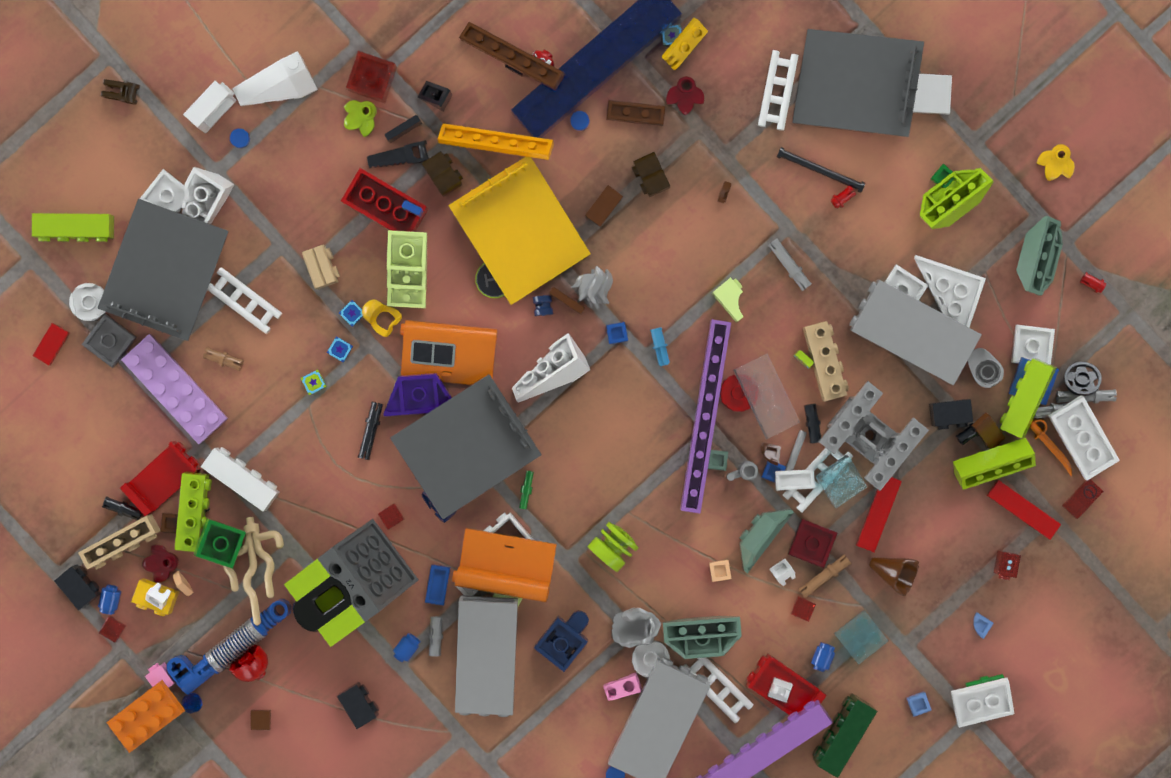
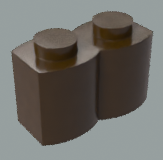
M440 151L423 162L422 165L444 197L462 185L461 180L463 177L457 169L454 171L450 166L453 162L448 154L443 155Z
M655 152L633 161L634 166L631 168L635 177H640L642 181L640 187L644 195L648 194L650 198L670 188L668 179Z

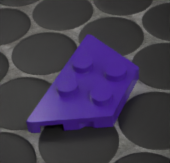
M437 373L398 376L383 415L396 416L429 413L452 397Z

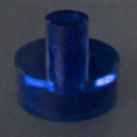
M191 693L183 697L182 706L186 710L185 712L192 714L201 709L202 700L198 694Z

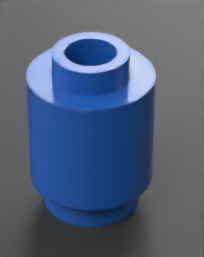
M107 585L102 588L98 604L99 612L109 615L115 614L121 596V591L118 590L117 586Z
M408 633L406 636L404 635L393 649L394 657L400 662L404 660L408 662L419 648L420 640L411 633Z
M820 642L811 661V664L814 665L813 668L824 672L825 669L829 670L835 655V647Z

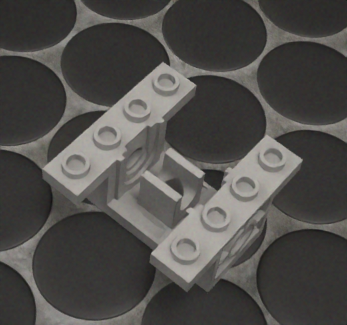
M867 381L856 396L849 397L828 423L827 427L829 429L819 440V443L833 454L838 451L844 442L848 443L874 464L864 479L880 491L929 430L915 418L909 421L901 433H896L870 412V409L883 393ZM868 430H871L874 434L873 439L870 441L865 437V433Z

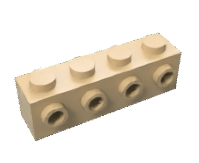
M825 321L803 327L809 354L814 361L813 368L822 401L847 396L846 391H849V387L841 374L844 372L842 362H838L836 354H839L837 344L832 341L831 336L834 335L832 325H828V322Z
M151 514L78 553L87 570L94 567L97 570L107 565L105 561L110 558L114 561L122 557L123 551L129 549L131 552L140 547V542L144 540L149 542L157 538L156 534L161 530Z

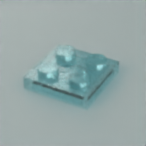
M845 455L815 476L835 508H838L867 488L848 455Z
M865 610L834 633L858 665L888 642V639Z

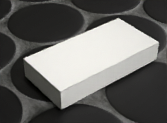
M814 469L775 471L776 491L815 489Z

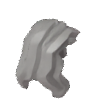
M634 607L620 612L613 617L611 636L614 642L628 648L638 645H649L653 643L654 638L658 635L661 622L653 613Z

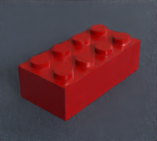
M359 168L341 199L343 204L392 231L416 232L428 211V207L362 168ZM408 201L422 208L424 212L421 218L401 207L403 202Z

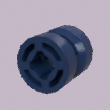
M552 295L533 297V303L536 307L534 310L535 317L554 314L551 307Z

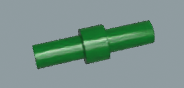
M526 470L524 485L521 486L520 491L522 496L519 508L527 509L529 495L532 494L533 471Z
M1004 675L983 676L979 680L965 683V686L970 687L1002 679Z

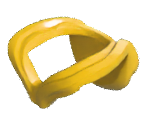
M375 299L366 302L362 309V315L365 320L383 337H388L393 331V326L397 325L402 319V315L397 309L384 305ZM382 312H389L395 318L389 325L388 330L380 327L376 322L378 315Z

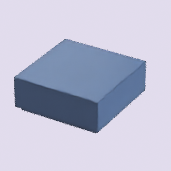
M924 691L906 698L913 717L932 710Z

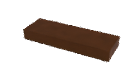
M609 100L606 120L663 126L666 106Z

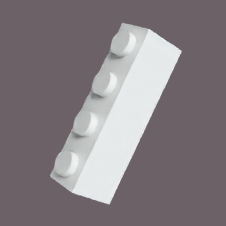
M214 448L201 465V468L261 511H267L280 493L276 489L277 486L269 480L265 482L261 479L262 475L256 470L252 469L250 471L245 467L246 463L238 458L236 460L229 456L231 453L225 448Z

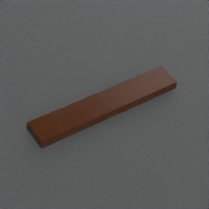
M468 22L459 37L461 41L556 91L565 76L563 71L471 22Z

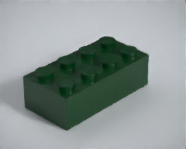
M851 693L850 697L847 696L844 699L841 712L835 714L832 720L834 724L831 729L825 731L822 737L824 739L822 744L818 745L812 754L816 765L836 778L840 776L878 712L870 703Z

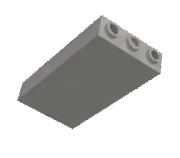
M881 280L873 281L868 289V292H870L867 299H863L858 307L860 309L858 316L854 315L850 321V331L954 385L982 334Z
M460 596L455 713L464 716L470 714L489 716L492 714L499 717H508L513 715L518 598Z
M657 657L608 759V765L635 778H666L710 688L708 678L701 674L696 676L690 673L691 670L685 666L680 665V667H677L668 658L663 657L661 659Z

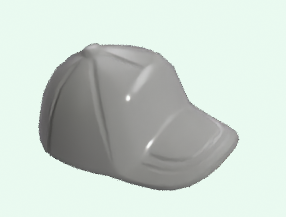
M984 348L973 350L967 362L975 381L985 388H991L1002 381L1004 370L1000 362Z

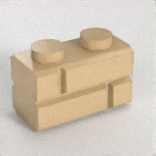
M320 245L302 252L315 289L318 290L338 282L337 277H340L337 266H333L330 260L333 259L330 248L326 249L325 245Z

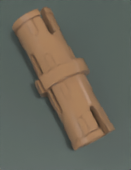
M209 347L205 349V352L212 355L203 354V359L219 363V366L222 367L224 365L237 371H240L242 367L235 363L241 365L244 363L243 359L230 356L225 351L222 353Z

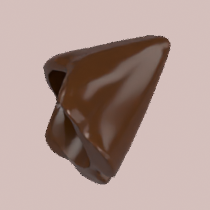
M874 557L871 558L869 566L897 593L906 596L917 575L919 561L906 558Z

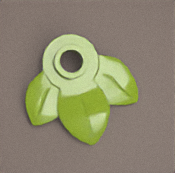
M357 100L346 103L344 108L349 114L344 120V127L348 130L359 128L363 137L368 136L375 127L373 119L377 113L375 104L371 101H363L361 103ZM365 107L369 109L368 114H365L364 112Z

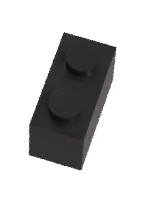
M971 399L929 404L931 426H937V430L949 429V425L956 424V428L967 427L968 423L973 422Z
M77 564L71 566L54 582L79 611L100 596L101 592L99 591L98 584L87 577V571Z
M360 682L347 688L337 696L356 729L364 726L379 715L377 704L369 699V692L364 684L361 685Z

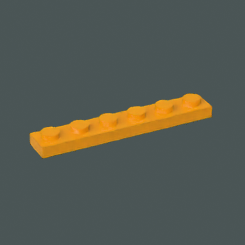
M442 124L437 138L440 144L545 160L550 159L554 142L551 139L450 124Z

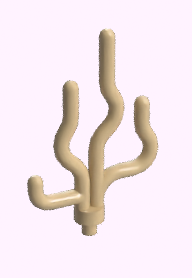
M254 517L246 518L247 525L243 526L246 532L245 543L240 548L238 556L248 552L250 565L243 579V587L250 598L253 623L258 626L261 624L256 592L251 587V579L257 569L256 554L266 562L267 568L264 574L266 595L268 598H273L272 575L274 572V561L262 549L261 541L274 538L276 547L279 549L283 548L284 542L282 535L275 530L259 533V524L254 522ZM223 566L224 571L230 578L231 590L234 592L238 591L239 585L236 572L232 568Z

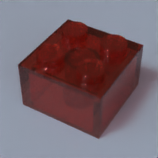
M358 51L346 88L349 92L385 103L397 66L393 62Z

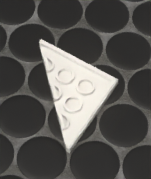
M915 255L914 259L941 313L970 327L986 278Z

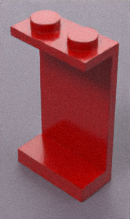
M171 441L168 444L169 446L137 476L120 487L122 492L144 516L151 515L181 488L182 473H197L201 470L198 466L199 462L193 456L189 457L185 452V446L179 441Z

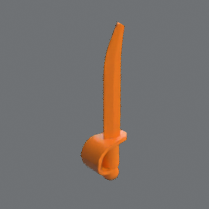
M1041 418L1034 419L1030 425L1031 430L1036 434L1034 439L1039 438L1063 464L1070 476H1072L1069 460L1045 434L1047 431L1046 422ZM1036 422H1043L1044 428L1041 429Z

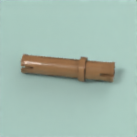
M843 554L831 565L830 563L826 565V569L799 588L800 592L807 598L833 577H838V573L851 565V562Z

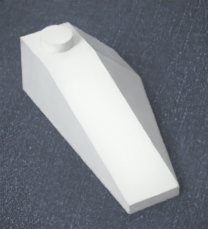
M298 51L280 59L232 88L240 106L293 98L299 99L318 90Z
M193 167L184 186L185 195L181 206L183 208L182 214L211 224L228 198L234 184L219 174Z
M569 333L553 343L548 348L550 352L544 358L540 357L536 361L538 363L532 371H527L512 387L518 403L573 382L590 371L586 357Z

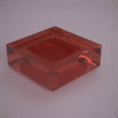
M395 503L378 513L388 530L404 520Z
M798 596L790 614L809 622L816 603Z
M108 616L99 634L115 643L126 625Z

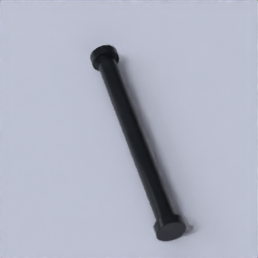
M783 147L780 148L777 154L779 159L782 157L847 186H851L857 189L859 193L863 191L865 186L863 181L861 183L785 151Z

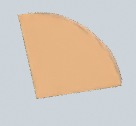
M179 571L173 574V579L179 590L186 596L194 593L190 584Z

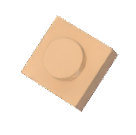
M728 559L709 562L712 582L731 579Z

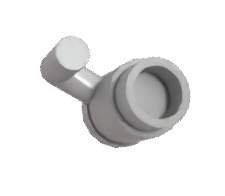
M744 461L740 464L738 470L727 473L726 478L729 481L739 477L745 480H753L758 475V468L753 462Z

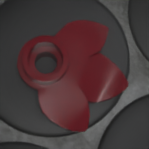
M685 76L678 80L677 86L669 89L666 103L667 105L677 103L680 112L687 115L693 109L694 103L704 104V93L700 88L696 87V83L691 77ZM683 84H689L690 88L685 90Z
M152 545V555L143 560L142 566L146 571L153 573V581L155 583H161L166 581L170 576V572L177 568L179 560L173 553H168L164 546Z

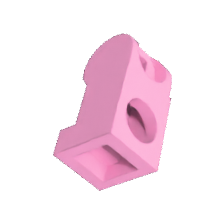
M637 672L603 685L608 701L642 691Z

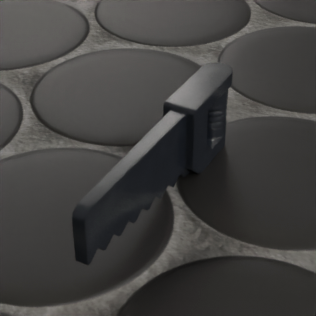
M424 140L404 145L401 148L367 156L369 169L372 167L377 168L378 166L382 167L383 165L387 167L389 164L393 166L394 164L399 165L406 162L408 164L425 162L429 159L425 146L427 142ZM418 147L421 158L417 159L414 156L412 148Z

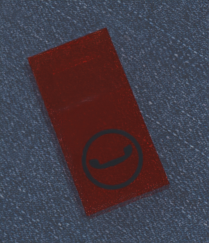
M1091 479L1086 480L1062 506L1075 519H1078L1104 491Z

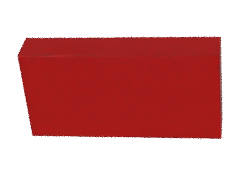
M51 323L32 356L51 366L70 332Z

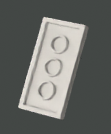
M1084 396L1077 397L1048 415L1085 480L1091 479L1120 461Z

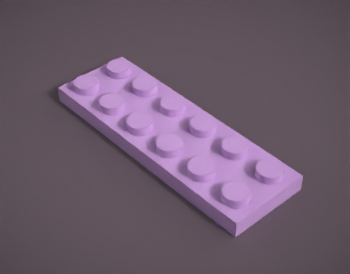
M151 334L147 335L121 359L198 444H201L228 419Z

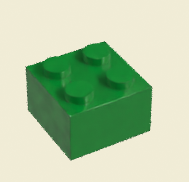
M207 518L193 555L233 569L246 532Z

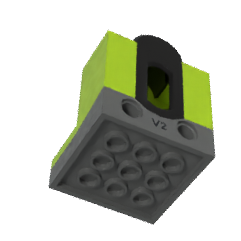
M371 519L330 548L284 585L296 600L293 604V613L298 624L309 632L319 631L331 647L380 612L419 579L374 519Z

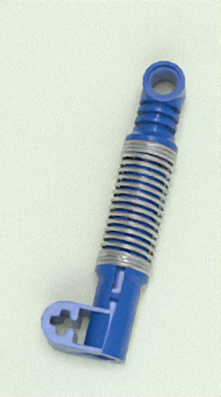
M279 599L267 607V610L265 609L260 613L261 624L258 626L253 623V616L248 621L246 620L242 626H239L229 636H226V639H223L218 645H215L209 652L204 654L203 659L196 665H193L184 655L172 658L167 663L169 675L180 689L189 695L214 674H219L225 670L227 665L230 666V663H233L235 659L249 651V648L251 649L254 644H257V642L267 636L270 629L289 616L292 610L290 602L286 599ZM277 605H282L284 607V614H279L277 612ZM178 663L182 665L179 669L176 668ZM187 668L188 671L184 675L180 676L179 673L183 671V669Z

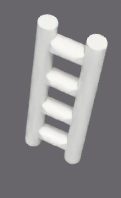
M772 50L758 126L765 127L766 121L778 123L777 130L784 131L799 55L791 54L790 60L779 58L780 52ZM777 65L789 67L787 78L775 76ZM774 84L785 86L783 97L772 95ZM770 103L781 105L779 116L768 114Z
M221 267L217 271L221 278L215 286L210 283L207 290L262 332L268 334L271 328L267 326V323L273 316L279 319L282 312ZM227 281L236 287V290L230 297L221 291ZM242 293L252 299L246 308H243L236 302ZM257 305H260L267 311L261 320L251 314Z
M825 447L805 469H814L815 471L818 468L826 475L819 484L815 481V489L806 498L797 490H786L783 496L787 500L791 496L800 503L797 509L803 513L852 459L853 455L849 452L843 455L839 451L833 454ZM829 454L839 461L832 469L823 463Z
M707 657L697 658L698 660L691 667L685 664L684 666L691 670L690 673L696 676V672L704 665L711 672L707 677L710 685L718 679L725 686L718 695L711 688H709L706 695L734 723L739 721L740 717L736 713L743 706L749 710L754 705ZM730 692L739 700L732 708L723 701Z

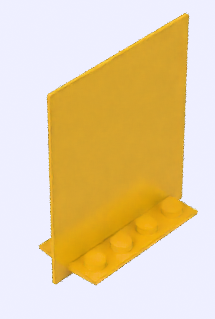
M531 157L522 158L448 205L510 305L591 254Z

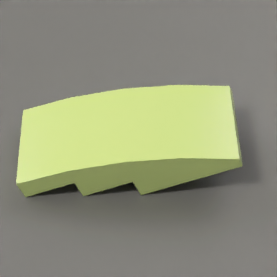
M388 230L387 306L426 308L427 232Z

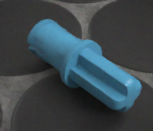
M662 327L652 329L650 332L659 366L668 365L670 363L666 349L668 345L665 344Z

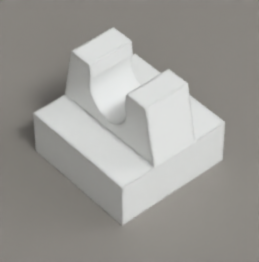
M783 559L769 569L779 584L783 586L786 585L785 580L789 577L792 579L796 578L795 571L786 559Z
M157 583L148 590L145 600L162 610L171 591L167 589L165 593H159L158 590L161 588V584Z
M774 677L768 697L787 703L793 684Z

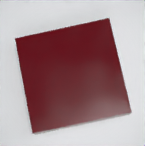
M801 518L788 555L824 568L838 533Z

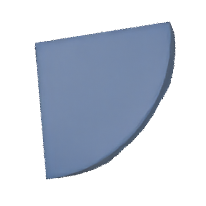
M976 612L973 620L974 629L984 639L994 623Z

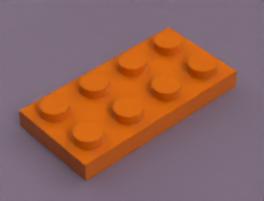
M161 680L106 723L130 753L186 710L165 682Z

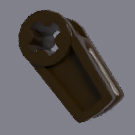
M103 79L105 86L111 89H121L120 93L101 91V97L128 104H137L136 95L140 85L125 81Z

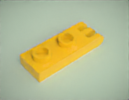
M693 18L664 52L662 58L668 65H671L673 70H676L707 34L708 30L698 19Z

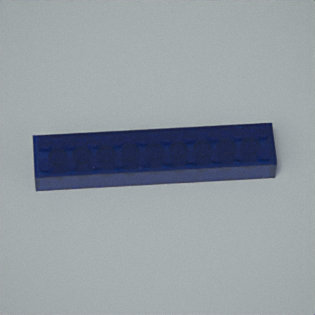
M671 0L636 1L559 68V70L565 73V76L556 91L540 84L511 109L512 115L531 137L542 138L660 37L664 31L674 25L681 18L682 13Z

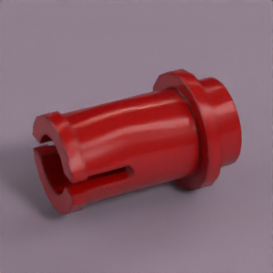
M847 186L838 195H833L831 199L833 206L837 209L844 207V203L856 196L855 191L852 192L853 188Z
M1087 272L1084 273L1080 280V283L1094 289L1095 293H1102L1107 284L1103 279L1099 280Z

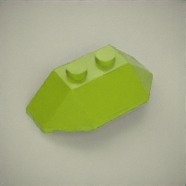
M981 168L953 171V173L923 195L920 217L931 229L951 226L982 201L993 184V180ZM951 178H955L948 187L942 188L943 184L946 185Z

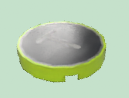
M485 263L482 264L476 273L475 283L478 290L489 298L505 296Z

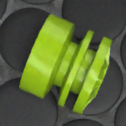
M608 522L606 526L611 530L610 534L602 528L601 532L605 539L601 540L595 537L587 547L618 573L626 563L621 555L624 553L632 557V553L627 548L630 547L637 551L639 547L626 531Z

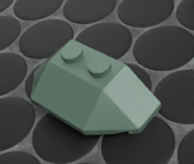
M1049 216L1043 217L1026 233L1016 269L1025 291L1038 296H1042L1054 280L1063 245L1060 229L1061 221Z
M791 509L762 512L761 515L757 514L751 521L753 524L749 530L745 529L741 534L739 545L742 567L747 574L794 512Z
M739 616L696 617L663 622L664 643L684 659L724 656L737 640L742 637Z

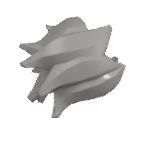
M598 266L595 267V270H591V274L578 276L575 284L571 286V288H579V299L577 302L579 303L586 298L590 307L594 303L597 309L600 308L599 304H602V302L609 304L607 294L613 284V277L608 269L604 273Z

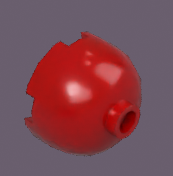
M254 644L251 649L249 648V651L243 653L244 655L238 661L235 659L230 665L229 671L240 681L252 682L256 679L260 680L266 674L269 661L268 656L259 645Z

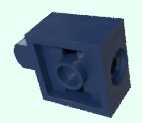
M578 610L567 621L558 615L536 642L534 649L565 672L588 643V638L581 634L588 625V615Z

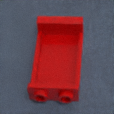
M768 653L759 659L756 671L750 672L746 678V686L749 689L754 690L788 715L796 711L799 713L810 701L815 702L819 700L822 703L827 696L825 692ZM774 677L793 684L787 703L768 697Z

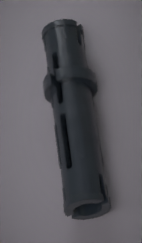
M371 402L369 416L365 420L367 424L358 458L370 460L377 427L381 423L379 419L384 404L378 403L377 405L376 402Z

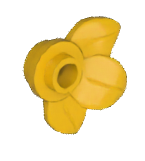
M1058 144L1052 150L1042 152L1037 159V164L1045 166V176L1048 181L1058 178L1061 174L1070 178L1075 168L1074 162L1070 158V149L1064 144ZM1064 151V156L1058 157V153Z

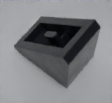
M429 81L425 82L418 95L419 99L443 112L452 97L451 90Z

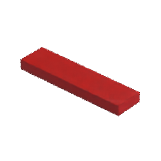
M891 477L880 491L877 489L856 546L875 553L902 481Z
M999 480L995 482L986 495L1049 540L1052 539L1061 526L1055 519Z

